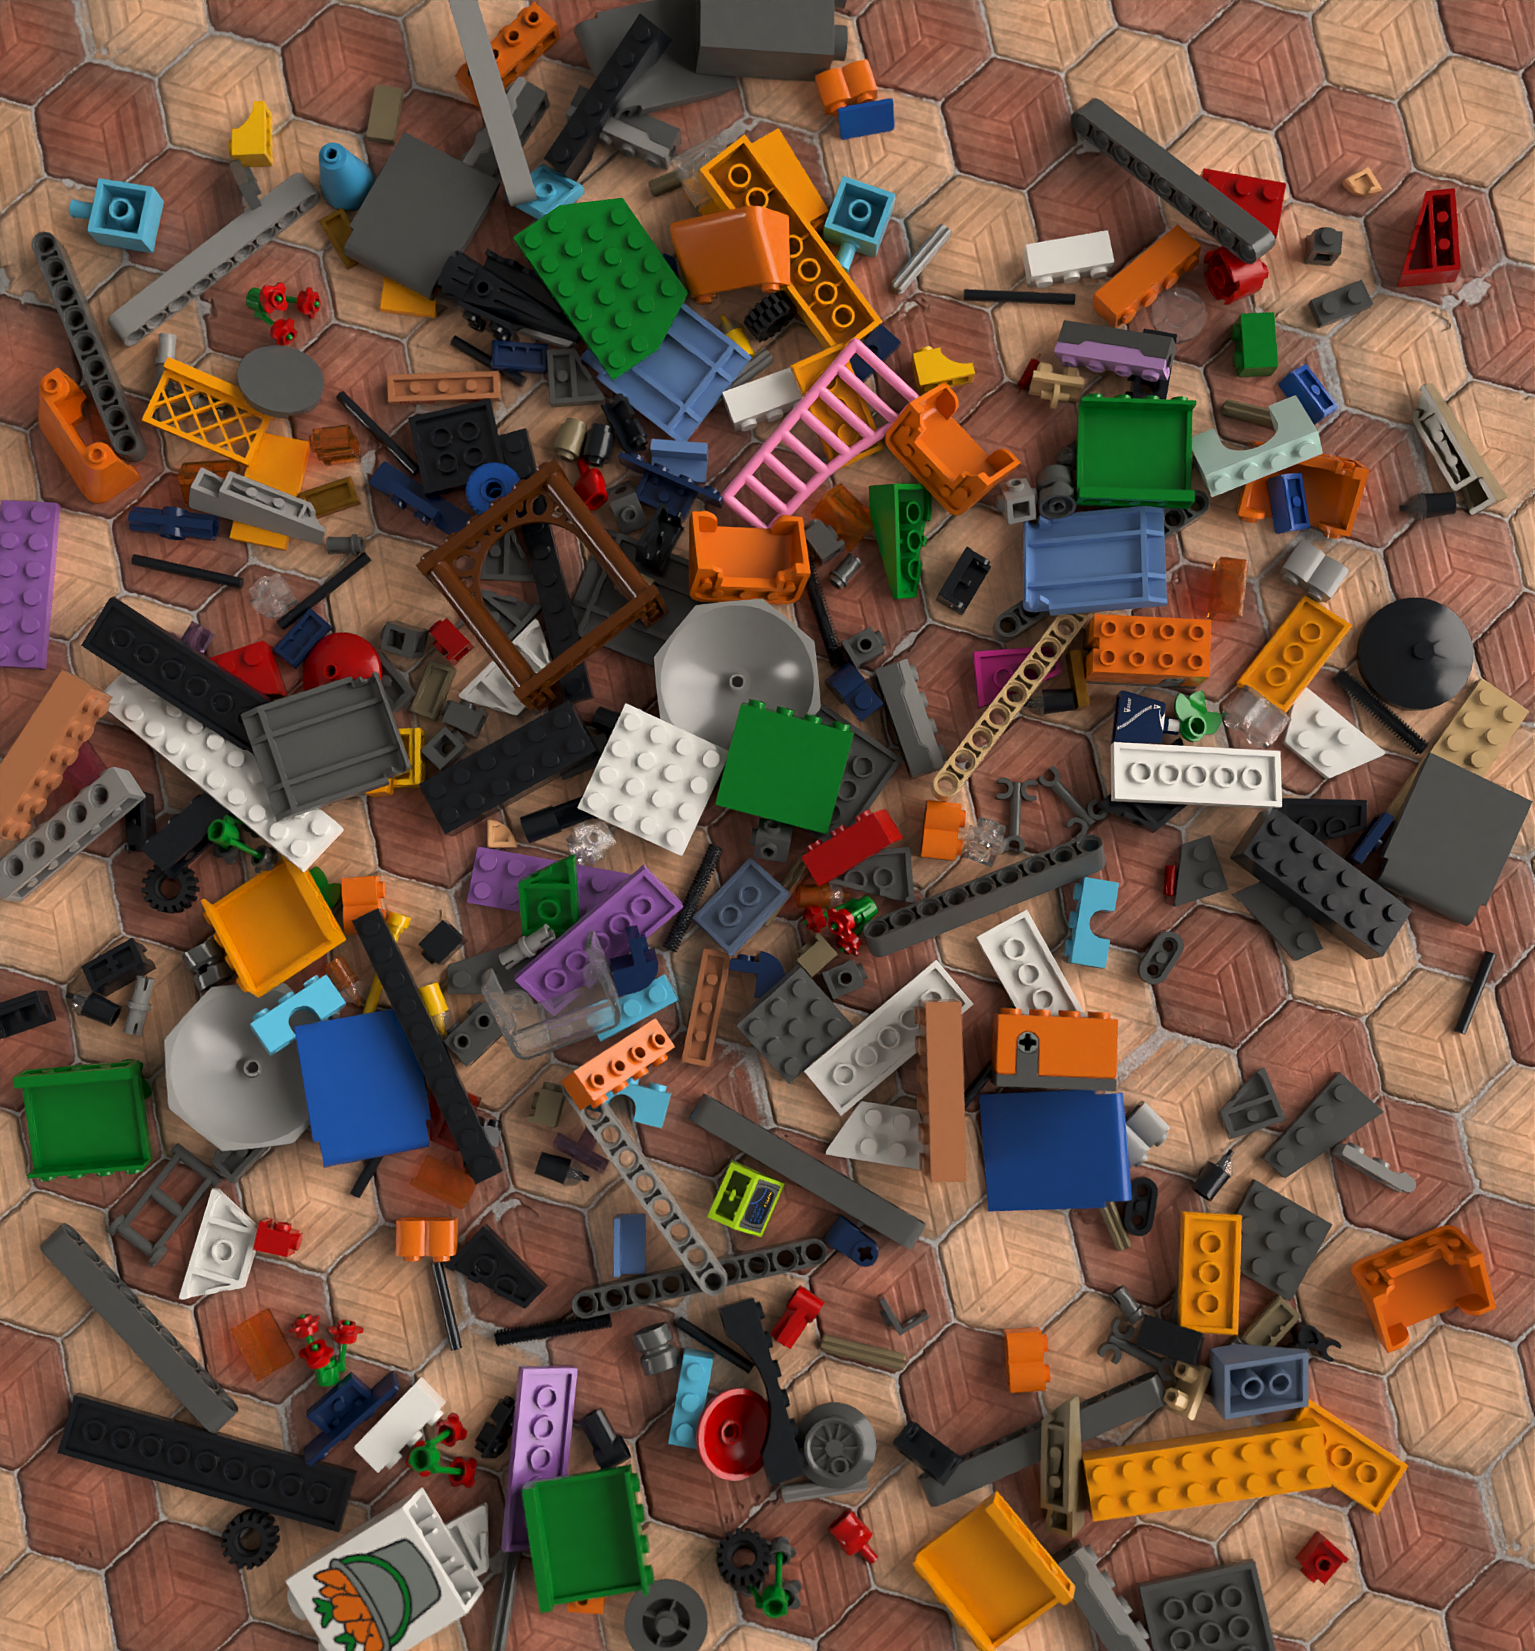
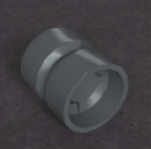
M1050 465L1041 469L1036 476L1040 513L1050 519H1061L1069 516L1076 508L1071 470L1063 465Z
M216 940L200 944L182 955L188 971L195 973L193 981L200 993L208 991L211 987L220 986L234 977V973L228 963L221 960L223 952Z
M660 1322L645 1327L631 1335L636 1351L643 1353L640 1360L645 1376L666 1371L681 1362L677 1349L673 1345H669L672 1335L667 1322Z

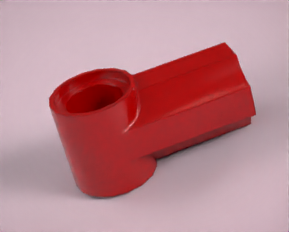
M799 1285L787 1302L786 1310L770 1332V1335L777 1342L791 1349L808 1323L811 1324L818 1315L824 1301Z

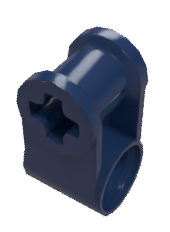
M840 1214L823 1237V1240L828 1245L862 1267L873 1265L878 1258V1245L874 1239ZM867 1245L870 1246L872 1256L860 1257L861 1250L859 1247L866 1248Z

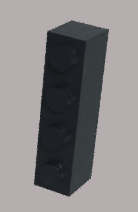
M204 792L194 797L184 811L174 815L168 821L167 826L159 833L151 835L141 850L173 880L214 843L208 840L210 824L216 819L223 820L225 815L235 816Z

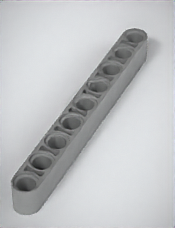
M448 0L510 206L515 207L538 200L478 0Z
M293 174L260 199L262 206L251 210V208L247 209L117 309L109 317V325L125 345L132 346L139 343L314 208L320 201V194L304 174Z
M562 1084V1091L702 1291L710 1296L721 1294L727 1284L725 1269L605 1101L599 1105L601 1107L599 1118H591L587 1114V1107L580 1111ZM606 1127H614L618 1131L616 1142H608L604 1138L603 1132ZM623 1151H630L635 1155L636 1161L633 1166H625L621 1162L620 1156ZM647 1175L652 1179L653 1186L650 1190L639 1188L637 1184L639 1176ZM663 1199L669 1203L670 1211L667 1214L661 1215L656 1212L654 1204L657 1200ZM676 1224L684 1225L687 1229V1236L682 1239L675 1238L671 1232L672 1226ZM700 1249L703 1251L705 1259L700 1263L692 1262L688 1256L690 1250ZM710 1273L718 1274L722 1279L721 1285L718 1287L709 1286L706 1282V1276Z

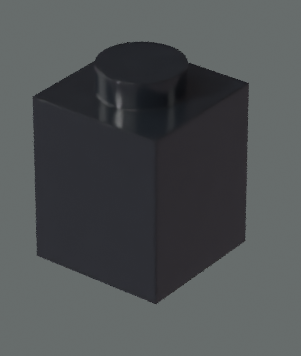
M442 920L418 945L423 949L421 952L422 956L433 965L436 962L438 965H444L468 940L449 921Z

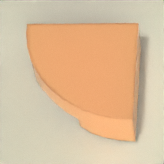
M1369 167L1353 174L1342 182L1346 190L1360 197H1372L1380 194L1382 191L1381 186Z
M487 820V848H517L515 836L507 826L495 820Z

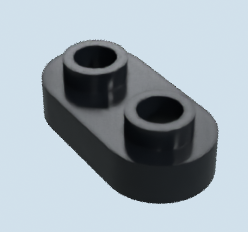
M1138 1176L1131 1180L1132 1200L1125 1201L1122 1222L1128 1232L1136 1236H1143L1153 1227L1158 1188L1151 1179ZM1139 1186H1145L1146 1193L1143 1196H1138L1137 1194ZM1134 1215L1141 1216V1222L1138 1225L1132 1223Z

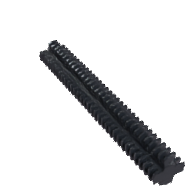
M808 557L811 574L805 587L808 591L807 594L811 601L813 613L819 624L818 627L822 634V640L825 644V650L831 666L845 664L843 663L845 659L842 660L844 656H841L843 653H840L842 649L839 650L841 646H838L840 643H837L839 639L836 640L838 636L835 637L834 635L837 633H833L836 630H832L834 626H831L834 623H830L832 622V620H829L831 616L828 617L830 613H827L829 610H826L828 606L825 607L827 603L824 604L826 600H823L825 596L822 597L824 593L821 594L823 590H820L822 586L819 587L821 583L818 584L820 580H816L819 577H815L817 573L814 574L816 570L813 571L815 567H812L814 564H811L813 560L810 561L812 557Z
M1345 668L1338 671L1332 680L1337 679L1335 683L1339 681L1338 685L1342 684L1340 688L1343 686V690L1347 688L1346 693L1350 691L1348 695L1352 693L1351 697L1355 696L1354 700L1358 698L1356 702L1360 701L1359 704L1363 703L1362 707L1366 705L1364 709L1369 708L1367 712L1371 710L1370 714L1374 712L1372 716L1377 715L1375 719L1378 717V721L1382 719L1380 723L1385 722L1383 726L1386 724V728L1390 726L1388 730L1393 729L1391 733L1395 731L1394 735L1398 734L1397 738L1401 736L1399 740L1403 738L1402 742L1406 741L1405 745L1409 743L1407 747L1412 746L1410 750L1414 748L1413 752L1417 750L1415 754H1421L1429 743L1425 739L1423 740V737L1420 738V734L1415 733V730L1412 731V727L1409 728L1410 726H1407L1404 720L1401 721L1402 719L1396 716V713L1391 711L1390 708L1388 709V706L1385 707V703L1380 702V699L1377 700V696L1374 697L1375 695H1372L1369 689L1366 690L1367 687L1364 688L1361 682L1358 683L1359 681L1353 678V675L1350 676V673L1347 670L1345 671Z
M709 844L708 851H706L707 854L703 857L702 864H700L701 867L697 870V877H694L695 880L691 883V890H688L689 893H687L686 899L682 902L683 908L676 915L677 919H675L676 922H673V929L670 928V935H667V942H664L665 945L663 947L675 953L679 949L677 946H680L679 943L682 942L683 938L681 936H685L683 933H686L685 930L688 929L689 925L687 923H691L689 920H692L691 917L694 916L695 912L693 910H697L695 907H698V900H701L699 897H703L701 894H704V892L702 891H705L704 887L707 888L705 884H709L707 882L710 881L708 878H711L710 875H713L711 871H715L712 868H716L714 865H717L716 862H719L717 858L720 859L718 855H722L720 852H723V848L717 845Z
M610 1313L590 1318L579 1317V1319L576 1316L575 1320L574 1317H572V1320L569 1317L568 1321L566 1318L565 1321L561 1319V1322L558 1319V1323H556V1320L552 1323L551 1320L550 1324L549 1321H547V1324L544 1322L543 1325L540 1322V1326H538V1323H536V1326L533 1323L532 1327L531 1324H529V1327L526 1325L525 1328L522 1325V1329H520V1326L518 1329L515 1326V1330H513V1327H511V1330L508 1328L507 1331L504 1328V1332H502V1329L500 1332L497 1329V1333L494 1332L496 1345L499 1347L500 1345L503 1346V1344H517L518 1342L521 1343V1341L528 1342V1340L535 1341L540 1338H553L558 1335L564 1336V1334L571 1335L576 1332L600 1330V1328L607 1329L612 1327V1319Z

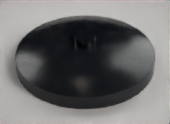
M1416 597L1394 601L1372 615L1360 633L1356 652L1359 672L1369 690L1384 703L1407 711L1431 709L1453 698L1463 688L1470 676L1474 654L1472 640L1466 626L1451 609L1439 602Z

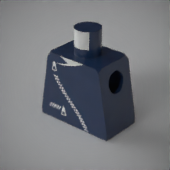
M1121 690L1116 695L1111 744L1121 742L1159 745L1162 742L1163 734L1178 735L1180 721L1178 718L1165 717L1166 703Z

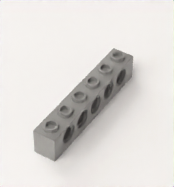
M112 766L101 772L95 782L81 789L75 799L61 806L57 810L56 815L50 820L41 823L31 836L18 842L12 852L0 858V897L2 900L22 902L146 798L129 770Z

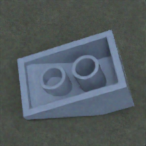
M1243 1344L1209 1348L1210 1369L1213 1370L1210 1376L1211 1404L1225 1420L1308 1406V1351L1306 1349Z

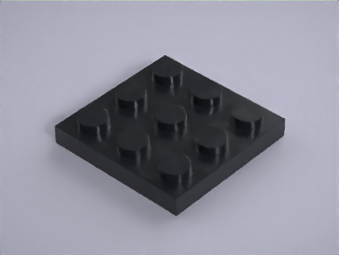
M490 399L408 417L423 489L427 498L466 489L468 478L472 472L484 464H505Z

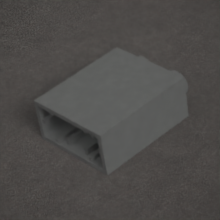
M696 0L695 74L815 82L816 75L830 70L832 61H845L848 29L845 25H834V8L844 9L846 0Z

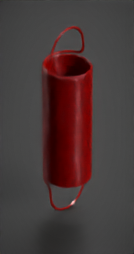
M1031 358L1018 382V386L1021 387L1020 389L1028 388L1033 372L1037 370L1040 363L1038 359Z
M1165 865L1163 895L1174 896L1176 865Z

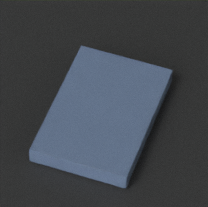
M749 857L691 919L723 950L733 957L785 903L791 894L752 857Z

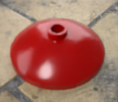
M348 632L330 634L322 638L306 657L302 674L304 690L307 691L352 676L353 681L359 676L362 679H367L373 676V672H378L382 681L380 657L372 644L359 635ZM335 667V674L331 676V670Z
M730 1388L714 1396L703 1409L696 1429V1446L702 1463L715 1476L731 1481L743 1480L754 1475L763 1467L759 1452L765 1439L768 1424V1402L760 1394L746 1388ZM728 1426V1433L724 1435L725 1428Z

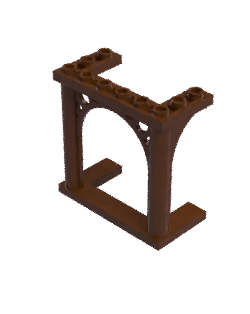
M555 459L540 464L536 468L535 474L527 480L522 479L512 487V491L509 494L495 499L489 505L487 511L470 518L466 523V527L458 533L453 532L448 535L440 547L435 551L430 550L420 558V562L416 564L419 571L442 593L515 688L513 693L518 700L535 715L558 699L549 688L638 618L649 629L669 613L660 592L653 584L649 586L573 489L564 471ZM539 496H543L547 500V509L542 515H535L533 503ZM559 506V508H557L556 510L557 512H560L562 516L558 518L552 517L551 515L553 514L555 508ZM526 507L527 514L522 518H518L516 514L521 513ZM547 523L562 527L574 534L589 550L628 600V603L536 673L488 611L481 594L480 576L485 557L495 542L504 534L522 525ZM502 526V530L500 532H495L496 529ZM478 543L482 544V548L475 553L470 550L477 547ZM467 556L474 559L475 565L470 570H459L455 566V562L460 557ZM472 577L473 583L469 587H467L465 580L461 582L464 578Z

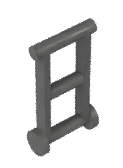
M179 1143L171 1150V1153L174 1155L130 1213L127 1216L121 1214L107 1231L111 1236L119 1233L151 1258L148 1265L152 1268L156 1267L169 1251L165 1246L211 1185L217 1187L223 1180L222 1176ZM180 1160L206 1179L185 1207H182L159 1189ZM151 1198L177 1217L155 1246L130 1227V1224Z

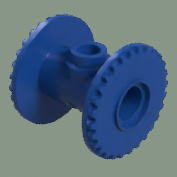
M484 464L474 470L468 478L466 484L467 501L475 511V514L481 515L489 509V505L495 499L509 494L512 491V487L520 481V478L512 468L505 464Z

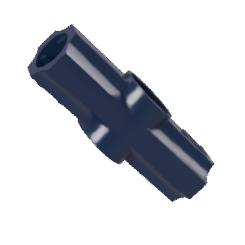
M133 506L128 515L129 530L132 532L157 534L163 538L183 541L185 538L215 541L219 535L220 526L216 515L189 513L187 510L169 506L163 507V509Z

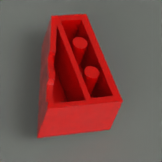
M1455 188L1425 192L1397 288L1453 283L1456 281L1461 270Z
M868 809L854 818L856 823L849 828L844 824L830 832L831 839L824 843L819 839L806 847L808 853L801 856L818 887L827 884L869 857L878 854L892 843L903 839L887 809L873 813Z

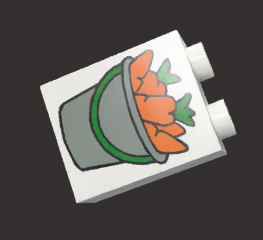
M423 1487L307 1558L285 1580L289 1587L287 1597L290 1608L299 1619L309 1620L320 1639L319 1651H407L466 1615L484 1591V1588Z

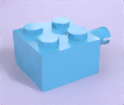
M843 176L824 225L823 240L840 246L836 259L846 273H848L855 252L873 258L876 257L894 209L896 194Z
M98 178L93 203L72 199L69 205V213L72 218L89 220L87 231L99 245L153 253L164 200L151 186Z

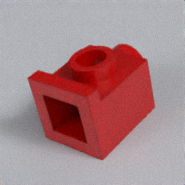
M447 618L434 623L428 631L436 639L432 644L443 656L449 653L445 658L453 666L474 648Z
M268 1217L259 1221L253 1250L288 1257L294 1254L295 1250H299L303 1234L299 1233L300 1230L291 1229L292 1224L275 1221L274 1225H272L273 1219Z
M1319 1531L1313 1535L1295 1557L1303 1566L1300 1571L1311 1582L1315 1583L1318 1579L1324 1585L1342 1563L1346 1564L1349 1560L1343 1552ZM1325 1559L1320 1566H1318L1319 1561Z

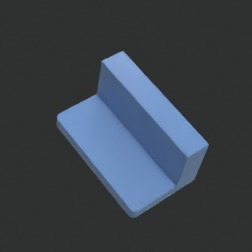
M651 439L652 466L654 463H658L668 468V473L677 477L682 474L693 479L695 483L704 484L706 482L709 452L707 443Z
M617 1214L614 1217V1277H620L621 1274H645L646 1214Z

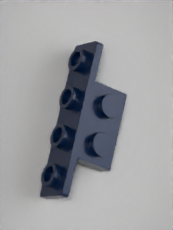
M619 453L618 459L621 465L643 474L635 491L641 504L657 510L661 502L667 504L669 507L668 514L675 518L677 513L681 512L683 523L696 498L717 508H722L723 497L720 496V492L710 486L702 488L695 485V481L688 476L680 474L677 477L668 473L669 469L658 463H654L652 466L643 462L644 459L636 453Z
M385 461L381 463L369 481L373 488L391 498L390 502L403 511L405 508L414 513L413 517L424 525L430 523L447 535L461 531L466 527L467 521L472 518V516L439 495L427 498L423 485Z
M391 1371L370 1389L356 1375L350 1372L306 1410L307 1418L322 1430L318 1436L304 1447L305 1463L309 1467L316 1461L324 1459L332 1447L339 1441L348 1438L356 1426L362 1421H367L380 1405L390 1401L399 1390L397 1374Z

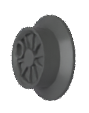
M839 1402L819 1405L804 1416L797 1428L799 1435L795 1436L797 1448L802 1447L807 1460V1465L803 1466L805 1475L818 1485L833 1489L846 1488L863 1479L873 1465L877 1449L875 1432L866 1416L853 1406Z
M673 1579L655 1580L654 1584H650L648 1595L643 1596V1590L637 1591L628 1604L625 1614V1632L634 1651H698L707 1634L708 1615L705 1604L692 1587L681 1581Z

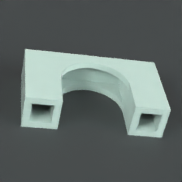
M1296 395L1268 406L1276 434L1259 447L1243 451L1228 449L1221 443L1214 428L1192 437V460L1211 497L1323 454L1318 430Z

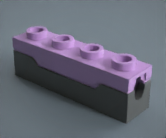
M1064 320L1054 352L1060 363L1066 367L1076 368L1078 365L1098 373L1108 370L1122 377L1137 375L1147 381L1157 382L1158 379L1168 380L1177 347L1173 337Z

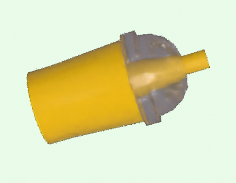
M724 314L720 315L719 317L722 322L718 330L754 357L755 354L746 337L743 325L735 319H726Z
M438 982L418 988L437 1030L440 1031L441 1037L447 1035L445 1027L451 1021L450 1014L452 1012L446 1004Z

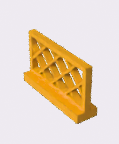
M167 357L163 366L165 369L142 421L250 467L269 423L275 417L264 415L249 406L239 387ZM169 380L180 384L184 393L167 398L165 388ZM199 393L206 395L210 405L194 410L189 397ZM186 398L191 411L175 417L170 404ZM211 398L218 400V402L213 403ZM167 405L172 418L162 422L152 418L157 408ZM224 405L232 406L237 416L221 421L216 408ZM238 409L246 413L239 414ZM213 410L218 423L202 428L197 415ZM194 416L199 429L190 433L181 431L178 422ZM251 416L262 419L259 429L247 433L242 421L243 419ZM239 421L244 434L228 439L223 426ZM175 423L176 428L171 427L169 425ZM220 428L225 441L215 445L209 443L204 433ZM201 435L203 440L197 438L196 436ZM255 436L253 442H251L250 438ZM247 439L250 449L246 458L235 454L231 444ZM228 446L230 451L223 449V447Z

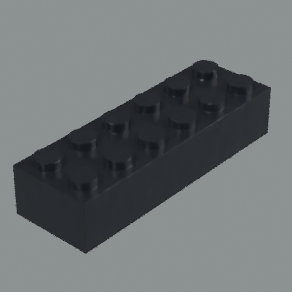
M567 701L418 785L445 835L455 836L601 753L573 703Z
M1274 807L1258 813L1230 856L1231 860L1366 960L1384 956L1412 911Z

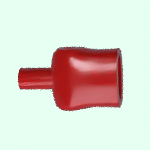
M579 459L576 464L580 477L574 483L573 489L587 507L593 511L601 507L608 500L606 483L600 470L597 468L589 469L587 460Z
M851 1508L844 1511L828 1527V1531L834 1536L848 1556L859 1552L869 1565L878 1559L877 1554L867 1544L872 1537V1532L855 1515Z

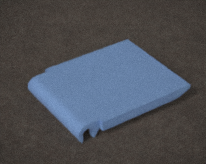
M684 303L659 350L614 382L611 381L589 348L581 356V359L599 373L596 378L615 394L622 393L624 397H628L629 403L634 409L675 441L686 442L723 396L722 392L730 387L752 358L738 344Z
M1137 506L1075 512L1061 519H1046L1039 515L1038 524H1030L1029 521L1023 522V608L1026 611H1049L1050 616L1167 606L1163 508Z

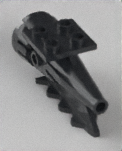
M487 249L485 253L487 259L484 266L459 250L455 251L456 258L450 256L446 261L437 284L442 286L441 295L436 293V301L442 306L460 310L463 314L462 317L467 320L470 328L481 333L484 330L493 333L495 339L502 341L519 342L520 339L516 332L525 328L575 343H579L581 340V336L569 319L561 315L564 312L534 270L522 266L513 259L503 258L490 249Z

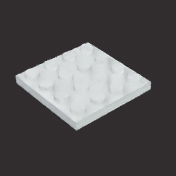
M625 703L578 805V809L683 856L726 763L729 751Z

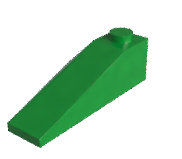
M922 484L869 486L870 517L893 599L916 598L922 564L919 560L921 547H926L927 537L923 536L925 524L930 522L932 515L931 493Z

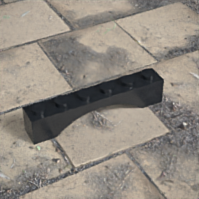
M642 14L638 15L543 158L573 181L577 182L592 160L599 136L616 105L629 88L658 62L672 41L659 27Z
M748 1297L718 1307L726 1337L738 1344L751 1358L765 1386L768 1401V1424L759 1454L767 1482L773 1486L805 1475L803 1466L807 1465V1460L803 1448H797L795 1436L799 1435L794 1418L789 1419L786 1407L790 1406V1401L786 1389H780L777 1378L782 1377L777 1359L772 1360L769 1349L773 1348V1343L769 1331H763L761 1319H764L765 1316L760 1301L755 1302L754 1297Z

